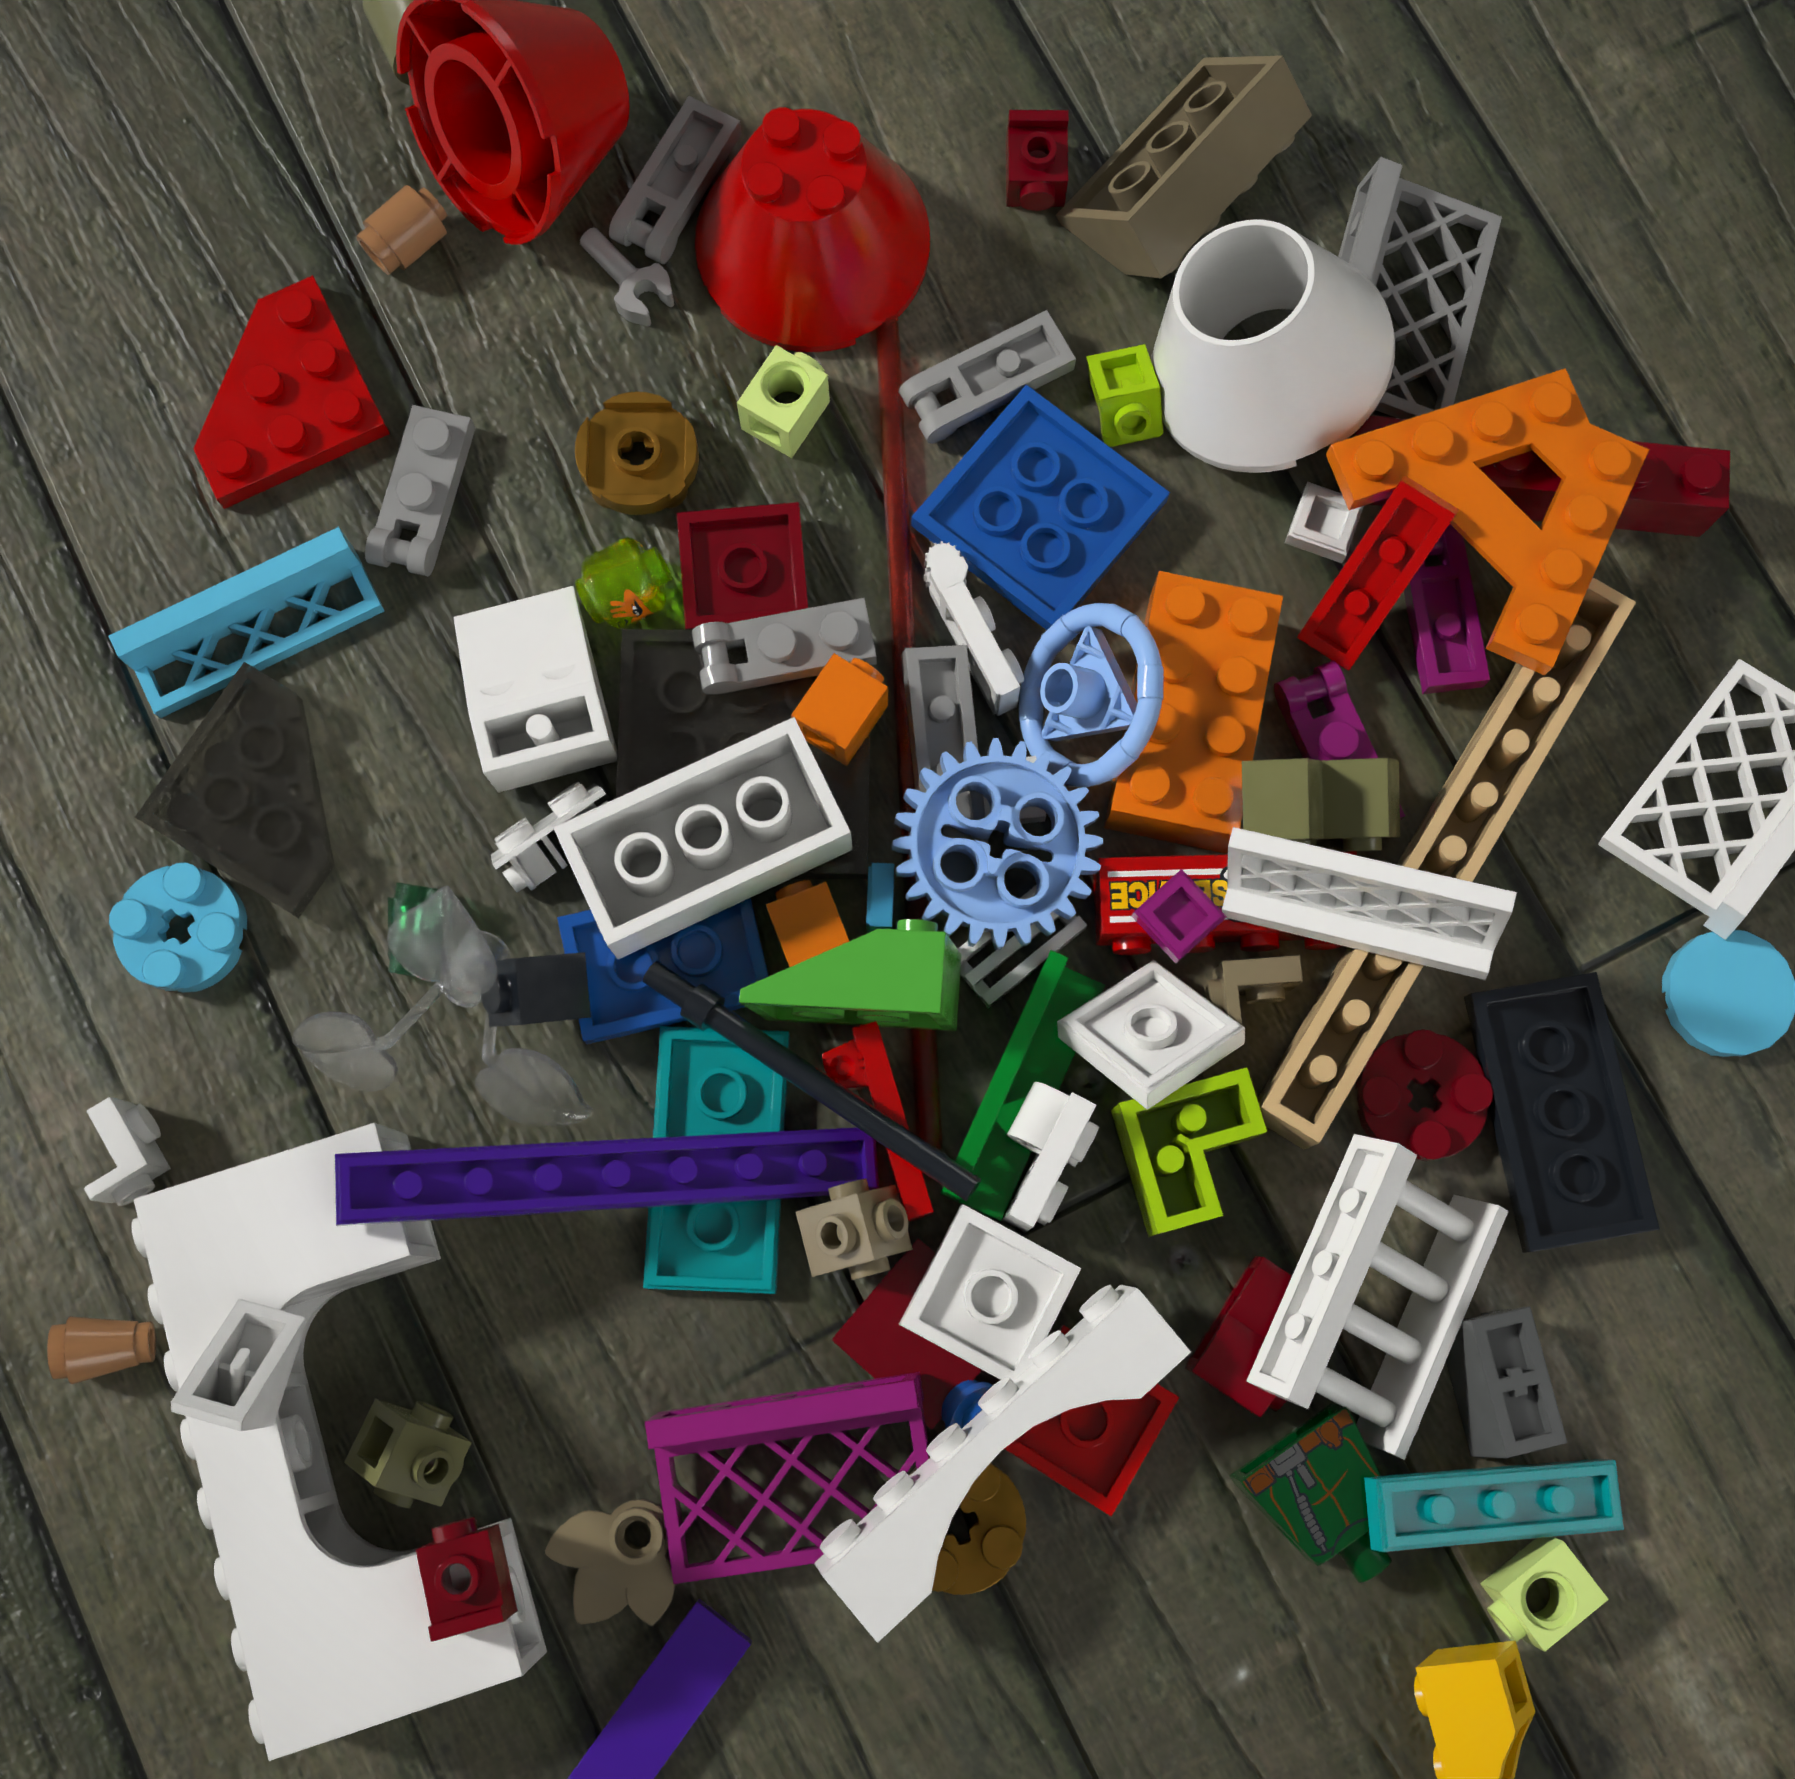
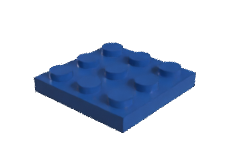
M1026 384L911 516V526L933 543L940 544L943 541L945 544L950 542L951 546L955 545L956 550H960V557H964L970 572L1045 630H1048L1062 615L1081 605L1167 503L1170 492Z

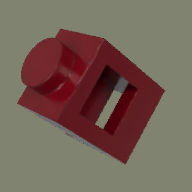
M1009 110L1006 136V207H1023L1030 211H1043L1051 207L1065 206L1068 187V110Z
M473 1516L431 1529L434 1542L416 1549L431 1625L428 1626L431 1642L504 1622L518 1611L499 1524L477 1529L476 1519ZM452 1564H463L469 1569L471 1583L467 1590L453 1588L449 1570Z

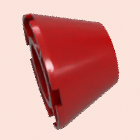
M414 0L403 13L396 43L397 73L404 74L408 72L414 105L405 108L420 151L435 179L455 207L480 231L484 232L492 228L505 235L503 237L504 243L511 245L527 243L543 235L616 144L627 127L630 111L628 86L620 60L609 39L591 18L578 10L516 0Z

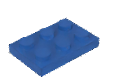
M751 898L620 959H617L607 946L591 909L557 917L564 953L585 952L591 1018H581L578 1020L583 1042L587 1045L660 1028V1026L688 1021L680 1015L682 1008L643 983L646 971L656 961H659L696 987L699 984H705L725 998L724 1006L730 1010L745 1007L739 1003L741 988L769 977Z

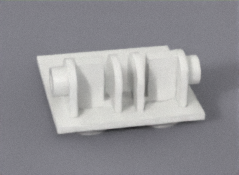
M579 782L572 784L547 802L553 811L551 814L533 826L527 818H523L494 839L499 849L491 854L492 865L495 869H498L509 861L512 866L502 873L516 893L527 886L531 891L534 890L537 885L557 872L536 842L541 839L561 868L567 867V863L549 840L547 834L554 830L553 827L597 808L594 802L606 793L596 784L591 785L587 789Z

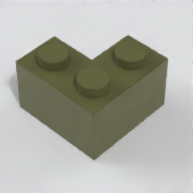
M1301 758L1242 761L1244 830L1318 846L1317 839H1342L1343 851L1382 850V837H1400L1399 760L1369 758L1321 761Z

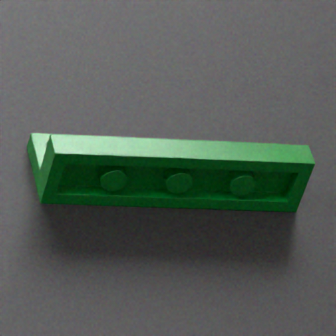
M1050 950L955 1160V1162L981 1178V1182L967 1202L943 1187L940 1194L998 1222L1001 1221L1032 1152L1009 1138L1007 1133L1033 1083L1040 1082L1059 1090L1076 1053L1058 1038L1057 1021L1101 994L1105 988L1104 984L1065 967L1068 957L1053 950Z

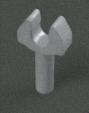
M590 228L583 234L580 239V245L619 284V292L614 296V301L618 313L627 321L644 326L651 325L648 309L642 301L637 299L644 292H654L668 307L674 306L669 275L659 263H654L651 266L640 269L635 268L597 228Z

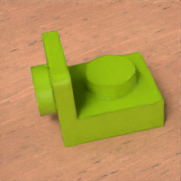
M1143 344L1086 356L1088 377L1100 414L1103 442L1109 447L1160 437L1163 434L1160 385L1146 345Z

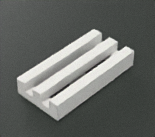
M1037 885L1034 886L1031 890H1029L1026 894H1024L1020 899H1028L1034 897L1037 890ZM1054 912L1050 913L1053 921L1059 918L1065 927L991 988L984 983L983 979L1022 948L1014 935L1004 944L1001 950L993 952L973 969L967 961L992 941L990 932H983L974 947L968 946L967 941L958 948L962 954L960 976L989 1009L1044 964L1050 950L1058 952L1083 932L1087 924L1081 917L1074 915L1070 920H1067ZM1035 924L1030 926L1031 939L1041 932Z

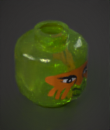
M624 537L584 558L581 564L582 577L575 580V585L584 607L597 624L605 621L613 628L624 629L664 608L667 599L664 584L672 580V575L657 547L654 546L645 550L636 539Z

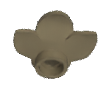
M645 1499L630 1500L617 1507L612 1514L596 1510H584L572 1516L561 1525L550 1538L545 1549L546 1556L555 1562L568 1567L579 1568L575 1576L573 1607L576 1622L581 1625L609 1619L629 1605L643 1622L653 1626L667 1610L673 1599L675 1584H673L671 1565L666 1557L668 1543L663 1508L652 1501ZM641 1521L650 1528L651 1539L647 1545L635 1546L630 1542L627 1531L632 1522Z

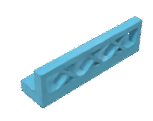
M337 527L121 629L108 637L118 658L135 671L153 713L161 719L366 621L385 610L356 550L342 530ZM353 576L364 600L342 611L323 606L330 587ZM312 596L310 602L304 600V599H306V598ZM287 607L306 612L298 632L285 638L267 633L276 612ZM319 616L325 618V619H323V620L317 622ZM256 622L254 629L247 627ZM232 633L250 638L241 659L229 665L211 660L219 639ZM263 643L269 644V646L261 649ZM199 649L197 656L190 654ZM175 660L193 665L185 686L163 695L153 671ZM206 670L214 671V672H212V673H210V674L204 676L205 673H206Z

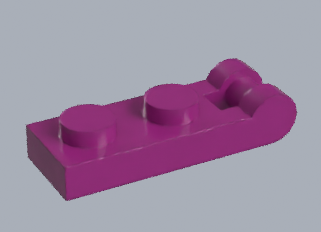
M1449 524L1428 555H1437L1442 565L1425 567L1424 561L1404 590L1422 694L1483 688L1490 681L1464 537Z
M1332 660L1315 667L1313 675L1301 680L1292 676L1274 683L1277 703L1302 758L1321 761L1378 758L1347 692L1344 674L1335 661ZM1322 698L1328 713L1313 719L1307 703ZM1400 805V821H1401V820L1405 817V814H1404L1403 809H1402V807H1401V805Z

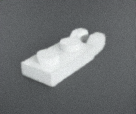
M943 541L940 544L934 543L932 548L929 547V552L925 553L924 566L926 568L924 581H926V587H929V593L956 645H967L969 670L993 715L997 714L999 716L1017 707L1020 692L1019 684L1024 682L1021 667L1013 652L1009 648L1001 651L991 631L995 630L996 626L985 600L981 596L973 599L967 589L966 576L968 565L964 557H960V550L957 551L956 546H951L950 542L947 544L943 543Z

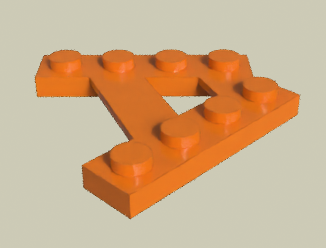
M1564 368L1331 444L1326 457L1348 510L1389 498L1404 476H1407L1459 509L1450 524L1513 586L1485 649L1545 676L1553 668L1649 449L1590 424L1568 372ZM1533 450L1561 478V482L1540 528L1479 468Z

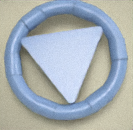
M1109 603L1087 604L1062 615L1041 635L1027 662L1023 674L1024 682L1021 683L1019 692L1020 728L1031 756H1036L1037 759L1045 751L1051 753L1047 767L1048 772L1054 775L1067 766L1072 769L1064 785L1090 787L1118 777L1139 758V755L1150 740L1159 718L1162 700H1164V667L1162 666L1156 642L1146 625L1132 612L1116 604ZM1103 626L1128 641L1133 649L1138 663V703L1102 630L1095 627ZM1083 631L1070 664L1057 663L1051 666L1056 655ZM1045 707V709H1047L1050 712L1045 721V725L1043 726V714ZM1127 730L1124 737L1099 760L1087 764H1077L1055 751L1048 741H1062Z

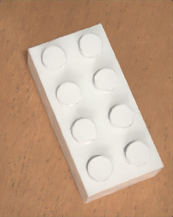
M795 717L553 827L602 936L617 959L623 958L852 851L849 827Z

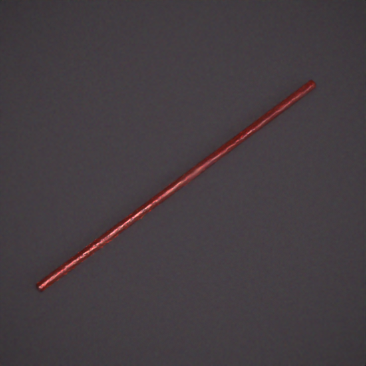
M894 315L888 317L875 331L900 813H915L916 810L904 800L907 788L915 789L901 654L905 648H916L904 411L903 399L899 393V388L902 386L899 317ZM901 828V837L910 835L909 831ZM902 853L903 863L910 859L909 854ZM915 876L903 877L905 919L923 920L922 916L930 902L927 901L926 896L917 900L907 901L905 896L917 881ZM911 1028L916 1135L936 1149L941 1150L943 1149L937 1030Z

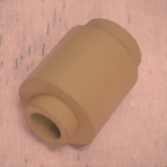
M405 185L363 221L365 229L356 236V239L373 262L383 272L390 275L398 267L406 270L447 234L442 223L447 217V213L426 188L422 187L416 192L410 186Z

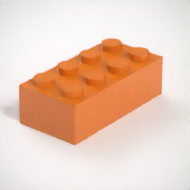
M1164 571L1158 572L1149 598L1144 624L1156 642L1162 666L1164 667V700H1162L1155 729L1139 758L1118 777L1113 778L1104 823L1105 829L1225 854L1228 852V844L1233 827H1241L1243 816L1242 761H1253L1283 601L1282 595ZM1136 663V668H1135V673H1134V678H1133V683H1132L1131 692H1132V694H1133V696H1134L1136 702L1138 703V700H1137V667H1138V663ZM1123 730L1122 738L1124 737L1127 730Z

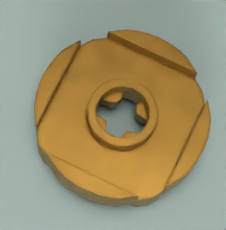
M627 392L615 395L603 402L604 409L597 412L590 421L588 417L579 428L575 441V458L578 470L596 503L604 508H611L614 511L629 515L651 514L664 508H673L681 504L687 497L688 487L694 481L699 465V450L695 432L686 416L684 418L680 412L673 409L671 402L653 393ZM634 442H644L646 451L653 453L652 457L645 460L641 465H631L630 460L621 459L622 453L632 451Z
M992 1463L975 1479L960 1504V1508L964 1513L975 1511L978 1523L969 1528L970 1538L965 1541L957 1542L954 1534H946L938 1555L933 1591H943L953 1595H966L983 1591L1004 1578L1009 1569L1021 1557L1022 1544L1026 1532V1514L1023 1501L1009 1476ZM916 1467L913 1469L910 1475L917 1470Z

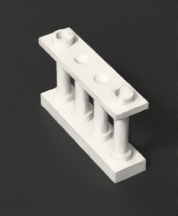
M1354 1134L1246 1382L1306 1409L1309 1408L1316 1392L1360 1415L1356 1425L1366 1444L1405 1460L1492 1249L1496 1244L1508 1210L1499 1205L1453 1195L1450 1204L1447 1205L1407 1181L1417 1154L1399 1143ZM1396 1205L1438 1230L1424 1266L1380 1242ZM1369 1267L1413 1291L1397 1328L1354 1304ZM1342 1329L1386 1353L1371 1390L1326 1367Z

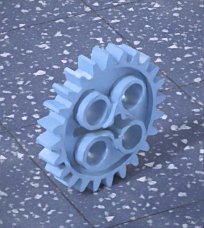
M993 738L987 756L982 757L972 741L967 742L963 753L964 762L960 764L952 755L945 751L940 757V765L943 772L941 776L925 767L920 771L919 778L927 789L926 793L907 788L904 794V800L916 812L897 813L894 824L910 832L909 836L897 838L892 842L893 851L909 854L910 856L909 860L896 867V877L915 876L917 881L905 896L907 901L917 900L926 896L930 903L922 919L929 921L942 913L947 917L944 932L948 936L952 935L960 925L967 927V940L970 947L976 945L983 932H990L995 950H1001L1004 947L1007 932L1010 931L1014 932L1016 939L1022 947L1026 946L1031 942L1030 926L1033 924L1046 936L1051 935L1056 930L1050 913L1054 912L1060 917L1070 920L1076 914V911L1067 896L1086 899L1092 890L1079 879V876L1095 875L1101 868L1099 863L1085 857V852L1095 850L1103 844V838L1085 834V828L1098 819L1099 813L1098 811L1080 812L1077 806L1089 790L1087 787L1077 788L1072 791L1066 789L1064 784L1072 771L1069 766L1059 770L1054 775L1048 772L1047 767L1051 754L1048 751L1043 752L1034 763L1027 761L1026 742L1020 741L1016 746L1012 756H1004L999 738ZM966 791H976L988 800L990 814L980 820H970L959 812L956 805V797ZM1027 807L1043 809L1049 815L1052 822L1050 833L1044 836H1033L1027 833L1019 820L1020 811ZM950 826L964 834L979 839H988L993 830H998L1004 833L1003 843L1007 846L1026 850L1040 849L1048 851L1052 854L1053 858L1051 862H1043L1034 856L1014 849H1006L1000 858H994L989 855L990 845L986 842L966 838L953 839L945 837L941 833V828ZM951 852H961L967 855L975 867L974 877L964 883H955L949 880L942 872L940 866L941 858ZM1012 868L1028 870L1034 876L1037 883L1034 897L1018 899L1012 896L1004 884L1005 872Z

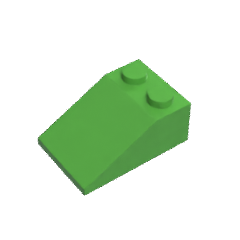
M903 919L897 922V929H876L741 988L739 1003L767 1021L856 1026L877 1021L879 1027L956 1031L962 954L946 932L937 931V923L919 919Z

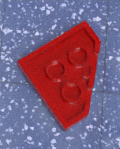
M313 275L258 299L193 448L216 500L224 509L390 434Z

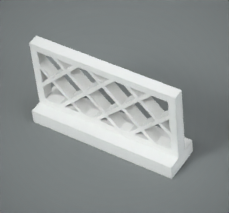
M1738 659L1598 844L1709 916L1703 926L1725 940L1747 916L1795 850V750L1791 748L1785 724L1795 723V692L1741 659ZM1737 683L1762 698L1765 713L1736 716L1730 692ZM1719 708L1721 717L1710 719ZM1770 726L1777 752L1747 755L1740 729ZM1725 731L1732 757L1702 760L1696 739L1697 735ZM1686 753L1688 762L1677 763L1681 756ZM1781 765L1787 791L1784 793L1758 795L1751 769ZM1736 770L1743 797L1713 800L1706 774ZM1692 775L1699 802L1668 805L1662 781L1665 778ZM1652 797L1654 807L1643 808L1649 798ZM1774 807L1765 819L1762 809ZM1747 810L1754 833L1753 837L1750 839L1724 841L1717 814ZM1702 815L1710 843L1678 846L1672 819ZM1658 820L1665 848L1643 850L1623 837L1622 834L1630 823ZM1740 853L1731 865L1728 854ZM1714 857L1720 881L1711 893L1687 878L1682 859ZM1663 861H1668L1669 866L1663 863Z
M1233 827L1228 844V883L1222 912L1229 919L1486 980L1494 949L1512 914L1517 892Z

